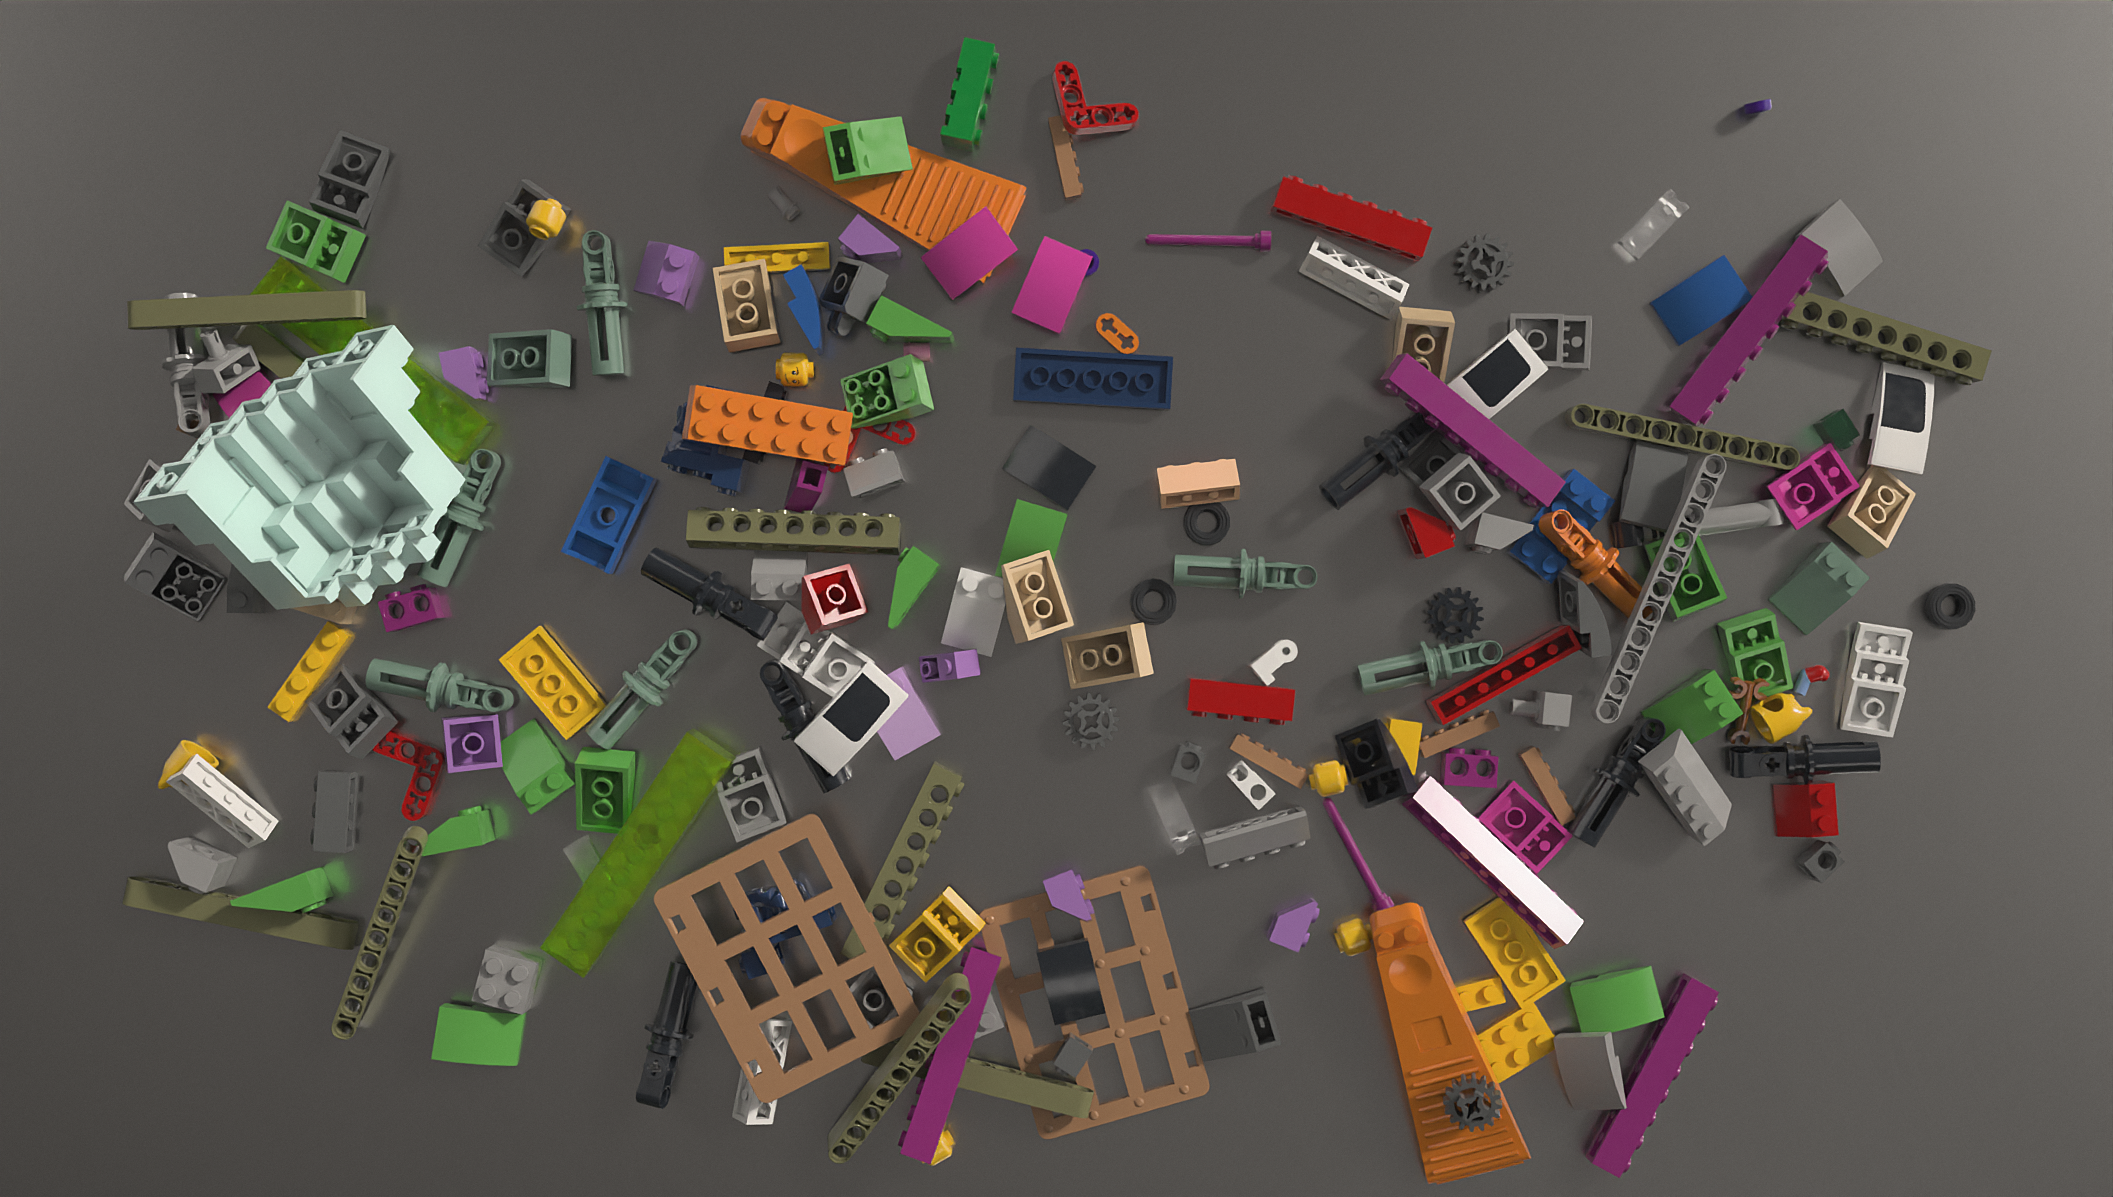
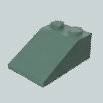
M552 329L489 334L487 386L528 388L570 387L572 335Z
M1823 542L1810 553L1768 598V601L1801 632L1808 635L1851 599L1870 577L1833 542Z

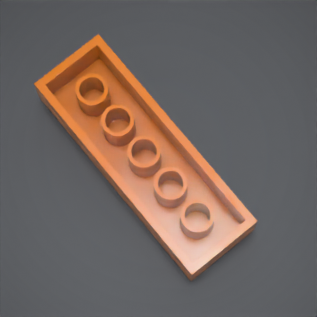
M690 385L682 439L835 465H845L853 413L705 386Z

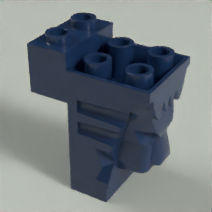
M706 385V387H710V388H716V389H721V390H727V389H722V388H718V387ZM687 402L678 406L676 412L677 423L673 428L672 442H667L661 462L667 464V469L673 472L687 475L688 470L694 471L693 476L711 480L710 485L717 487L716 492L734 497H736L737 492L744 494L751 463L744 459L727 456L728 446L682 439Z
M793 878L803 900L806 901L812 898L802 882H798L796 878ZM772 886L765 891H762V888L745 892L761 923L789 909L777 886ZM834 906L812 917L818 929L833 925L837 919V914ZM733 908L735 917H736L737 920H739V918H738V916H737V914H736V912H735V910H734V908ZM797 924L769 938L782 965L785 963V958L780 941L802 935ZM754 946L741 953L742 958L739 959V965L742 973H747L748 979L768 974Z

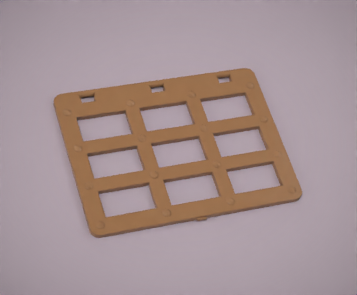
M815 814L805 815L659 888L654 895V903L757 1098L761 1102L770 1103L903 1036L920 1014L874 924L876 921L872 913L866 909L821 819ZM808 838L832 887L804 901L779 851ZM764 860L789 909L761 923L735 873ZM720 881L745 931L717 945L691 895ZM841 902L865 952L837 965L812 916ZM680 915L685 925V928L679 932L671 917ZM797 924L822 973L794 987L769 938ZM754 946L779 995L751 1009L725 960ZM874 966L898 1015L870 1029L846 980ZM718 987L724 999L716 1004L709 991ZM831 989L855 1037L827 1050L802 1002ZM787 1010L812 1059L784 1072L759 1024ZM756 1059L761 1069V1072L755 1076L747 1063Z
M1139 865L1083 881L1085 889L1081 890L1084 900L1088 898L1091 900L1120 891L1135 945L1105 953L1095 915H1090L1092 921L1088 923L1080 920L1084 938L1088 937L1109 1027L1079 1035L1076 1021L1060 1024L1064 1037L1063 1040L1034 1048L1019 995L1045 988L1042 974L1040 971L1014 978L1000 925L1030 917L1038 948L1054 946L1045 912L1056 909L1053 908L1047 892L984 909L979 914V917L986 923L981 932L987 952L1002 957L995 982L1006 1017V1022H1004L1006 1030L1010 1032L1021 1071L1042 1076L1039 1064L1053 1060L1070 1032L1090 1044L1092 1049L1111 1043L1115 1044L1129 1096L1099 1104L1086 1061L1075 1079L1077 1085L1094 1091L1088 1118H1078L1066 1114L1054 1117L1053 1112L1050 1110L1031 1106L1037 1131L1044 1139H1053L1200 1097L1209 1090L1208 1077L1151 875L1144 866ZM1149 894L1153 910L1144 911L1140 897ZM1140 961L1155 1014L1125 1022L1110 969ZM1171 972L1175 988L1166 989L1162 975ZM1160 1030L1174 1083L1144 1091L1129 1038ZM1193 1050L1197 1065L1188 1067L1185 1053Z

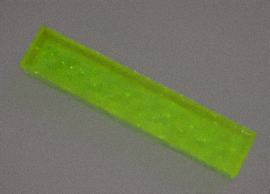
M280 256L250 295L323 292L329 290L294 262ZM365 319L282 324L319 355L343 351L356 333L376 329ZM409 355L407 358L408 362L402 369L417 386L420 393L415 398L414 405L408 411L446 456L455 463L465 465L497 424Z
M695 728L687 731L540 949L582 978L586 977L595 967L737 757Z

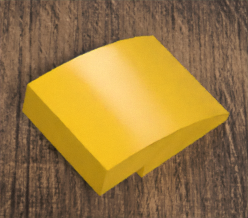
M948 886L892 941L889 947L926 983L981 931L986 923Z

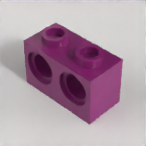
M426 584L411 587L410 593L402 595L401 591L386 594V600L378 602L386 632H396L444 618L436 587H427ZM423 596L428 601V606L424 611L418 606V601ZM396 604H399L403 610L399 618L393 614V608Z
M1449 748V752H1441L1439 782L1443 785L1497 788L1499 757L1491 755V750L1475 749V754L1465 753L1464 748ZM1459 759L1462 768L1458 773L1453 774L1450 770V765L1454 760ZM1481 761H1485L1488 766L1487 772L1483 775H1479L1476 771V767Z

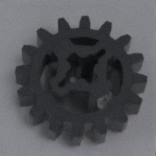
M1456 587L1454 593H1452L1450 588H1445V595L1441 592L1435 593L1438 600H1429L1433 608L1425 610V613L1431 615V619H1428L1426 624L1434 625L1430 632H1439V640H1444L1447 636L1448 643L1451 644L1454 643L1455 638H1457L1459 643H1464V636L1469 639L1474 638L1471 631H1480L1481 628L1476 623L1477 621H1484L1483 617L1478 616V612L1482 611L1483 607H1476L1475 605L1479 598L1474 597L1470 599L1471 591L1469 590L1461 594V587ZM1450 598H1459L1464 602L1455 605L1450 601ZM1439 608H1441L1442 615L1441 618L1438 620V610ZM1451 610H1461L1457 615L1458 621L1449 620L1452 616ZM1471 611V620L1468 623L1467 616L1468 612ZM1450 626H1455V628L1460 632L1451 633L1446 631L1445 629L1449 628Z

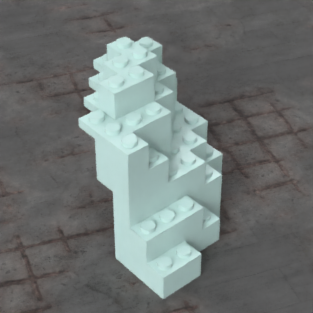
M395 325L356 333L343 351L306 358L292 377L274 380L261 398L242 402L229 420L211 423L181 461L162 465L133 503L155 526L174 523L195 546L214 544L276 610L330 604L337 598L347 608L366 605L372 599V594L378 586L398 583L403 578V573L409 564L425 563L434 557L435 550L441 543L432 533L435 529L434 526L440 517L447 512L448 505L459 494L460 487L466 479L408 411L414 405V400L420 393V390L402 369L408 362L407 358L414 349Z

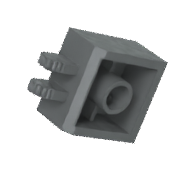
M838 256L819 297L821 306L832 311L827 322L828 331L834 334L837 333L840 336H847L855 320L867 323L880 294L885 290L889 275L863 261Z

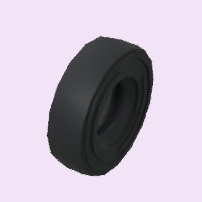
M1220 502L1191 505L1184 516V529L1187 536L1193 542L1200 545H1213L1227 536L1230 529V515ZM1210 512L1215 515L1217 526L1213 531L1203 532L1198 528L1197 519L1201 513Z
M1151 578L1143 580L1135 586L1131 593L1130 606L1132 613L1144 624H1162L1170 619L1176 610L1177 599L1175 591L1170 584L1161 579ZM1152 591L1161 594L1164 601L1162 608L1157 612L1146 610L1143 604L1145 595Z
M1944 583L1935 587L1929 593L1925 602V611L1929 620L1935 626L1942 629H1959L1966 626L1972 620L1976 611L1975 600L1972 593L1966 587L1957 583ZM1949 596L1956 598L1960 605L1958 613L1952 617L1945 615L1941 609L1942 601Z

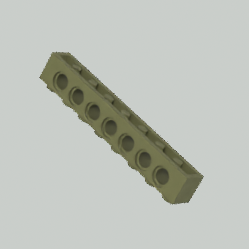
M1807 292L1805 296L1799 295L1794 302L1796 307L1788 318L1783 316L1779 321L1782 323L1781 326L1786 329L1797 330L1799 328L1806 330V334L1811 337H1828L1836 345L1847 346V344L1856 346V350L1861 353L1871 354L1875 352L1881 354V359L1891 362L1900 360L1906 362V367L1917 370L1925 368L1931 370L1930 374L1937 377L1945 378L1950 376L1956 378L1955 382L1962 385H1971V383L1983 381L1992 352L1989 349ZM1804 308H1807L1810 311V320L1804 318ZM1829 316H1832L1835 319V328L1829 326ZM1854 324H1857L1860 328L1859 336L1853 332ZM1879 332L1885 336L1884 344L1878 340ZM1904 340L1908 341L1910 345L1908 352L1903 348ZM1929 348L1934 351L1935 356L1933 360L1928 356ZM1954 356L1959 359L1958 368L1953 364Z
M697 507L696 510H688L686 542L689 548L899 555L901 523L900 517H895V515L888 513L880 514L877 517L861 512L849 516L843 515L840 512H828L827 515H821L814 511H802L801 514H793L787 510H775L774 513H765L761 509H749L748 512H738L734 508L711 511L708 507ZM714 523L722 524L718 531L712 532L709 530L710 526ZM740 524L748 525L747 530L739 533L735 531L736 527ZM766 525H773L775 527L771 533L761 532L762 528ZM792 526L801 527L797 534H789L788 530ZM818 527L827 528V532L823 535L814 534L815 529ZM844 528H852L854 530L850 536H842L840 534ZM870 529H878L880 531L876 537H869L866 534Z
M934 762L864 904L868 912L872 913L876 921L874 924L882 939L883 937L889 939L895 926L891 923L894 914L900 916L907 902L902 898L906 890L912 892L918 880L914 874L918 866L924 868L930 855L926 853L929 843L935 845L941 833V830L937 829L941 819L947 821L953 809L949 803L953 796L958 798L964 786V783L960 782L963 775ZM937 787L943 788L946 792V799L943 801L934 800L932 790ZM924 811H929L933 813L935 821L930 825L923 824L920 820V814ZM910 836H920L923 840V845L920 848L911 847L908 841ZM903 858L909 860L911 869L907 872L900 871L897 867L898 860ZM887 883H896L900 888V892L897 895L888 894L885 889ZM877 906L885 907L888 911V916L884 919L877 918L874 914V908ZM854 927L840 954L850 959L865 952Z

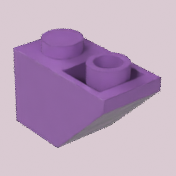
M470 346L439 352L444 379L474 399L487 401L486 393H489L486 378H482L480 368L483 367V359L480 352H477L476 349Z
M977 649L919 657L922 683L980 675Z
M1069 870L1043 881L1053 908L1087 923L1092 921L1090 915L1095 912L1090 899L1084 900L1081 890L1085 889L1080 874L1074 875L1073 870Z
M1310 898L1276 912L1266 936L1267 939L1295 952H1299L1300 947L1304 948L1308 942L1310 933L1307 930L1310 923H1315L1319 915L1318 903Z

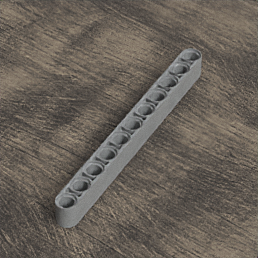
M1718 454L1701 457L1694 467L1591 705V715L1599 722L1607 724L1615 722L1624 707L1725 474L1726 461ZM1708 460H1712L1716 464V470L1713 474L1709 473L1706 469ZM1698 484L1703 485L1706 493L1703 498H1699L1696 495L1695 489ZM1688 508L1692 509L1695 513V519L1691 523L1685 519V512ZM1677 533H1681L1685 540L1681 547L1676 546L1674 543V537ZM1667 557H1670L1674 562V567L1670 572L1666 571L1663 566L1664 560ZM1656 582H1660L1663 585V593L1660 596H1656L1653 592V585ZM1646 606H1649L1653 611L1652 618L1648 621L1642 616V611ZM1638 630L1642 634V641L1640 644L1635 645L1631 637ZM1625 655H1629L1632 660V664L1628 669H1624L1621 666V659ZM1618 679L1621 683V690L1614 694L1610 689L1612 681ZM1604 704H1608L1611 709L1610 715L1606 718H1602L1599 712Z

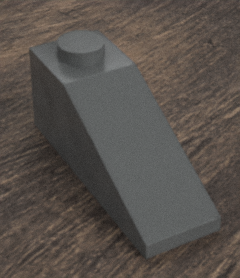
M231 564L227 584V613H264L265 597Z

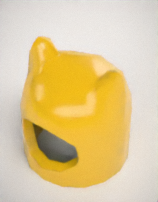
M1777 693L1751 706L1749 714L1760 735L1768 743L1774 744L1795 732L1802 725L1803 721L1812 714L1813 710L1809 707H1801L1794 699L1795 696L1792 693Z
M182 740L166 760L162 776L158 782V788H173L166 781L170 776L181 771L189 759L196 754L215 769L219 762L214 755L202 746L188 740Z

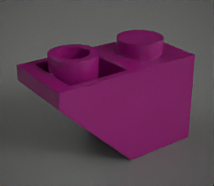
M796 458L784 509L799 513L802 511H812L822 493L828 467L820 463Z

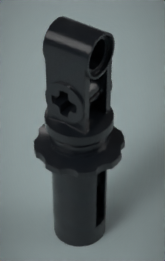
M1418 412L1411 417L1409 416L1393 430L1385 429L1377 439L1367 435L1363 438L1365 449L1319 485L1322 495L1335 509L1340 510L1383 474L1386 473L1396 477L1399 474L1397 463L1405 461L1409 457L1408 451L1425 439L1426 435L1435 428L1428 425L1423 415ZM1373 458L1377 465L1344 490L1340 484Z
M657 547L648 554L642 565V576L693 603L692 614L695 616H700L706 611L714 619L721 617L761 641L765 640L778 619L769 609L735 593L733 586L723 584L721 582L722 573L719 571H714L707 576ZM740 608H743V611H742V612H741V611H737L736 613H734V611H733L734 609H735V610H740Z
M772 659L761 667L760 678L768 690L773 704L781 713L778 717L779 722L784 723L787 731L781 739L784 741L791 738L794 741L817 714L811 708V701H804L798 686L789 675L784 664L779 660ZM771 665L776 666L780 671L779 678H769L766 674V668ZM795 743L823 794L839 787L851 778L845 766L834 776L830 773L827 774L826 770Z
M1650 717L1639 719L1630 735L1622 743L1618 754L1610 757L1608 767L1605 770L1595 768L1594 771L1601 776L1599 777L1600 780L1567 830L1570 834L1595 848L1626 798L1629 797V794L1639 797L1640 794L1634 786L1638 779L1643 778L1644 774L1642 773L1643 768L1638 761L1659 745L1665 736L1666 728L1662 721ZM1652 722L1655 726V732L1652 736L1648 737L1645 728Z
M1803 735L1798 744L1784 742L1780 746H1735L1730 748V775L1735 778L1785 776L1786 779H1793L1794 776H1802L1805 784H1812L1815 775L1879 773L1881 768V754L1877 741L1812 743L1809 735Z
M670 961L656 1020L652 1022L654 1024H646L644 1029L652 1034L650 1042H647L646 1045L648 1053L640 1084L636 1091V1101L659 1109H664L670 1100L671 1087L679 1056L683 1055L684 1040L693 1039L694 1034L687 1032V1024L697 982L686 963Z

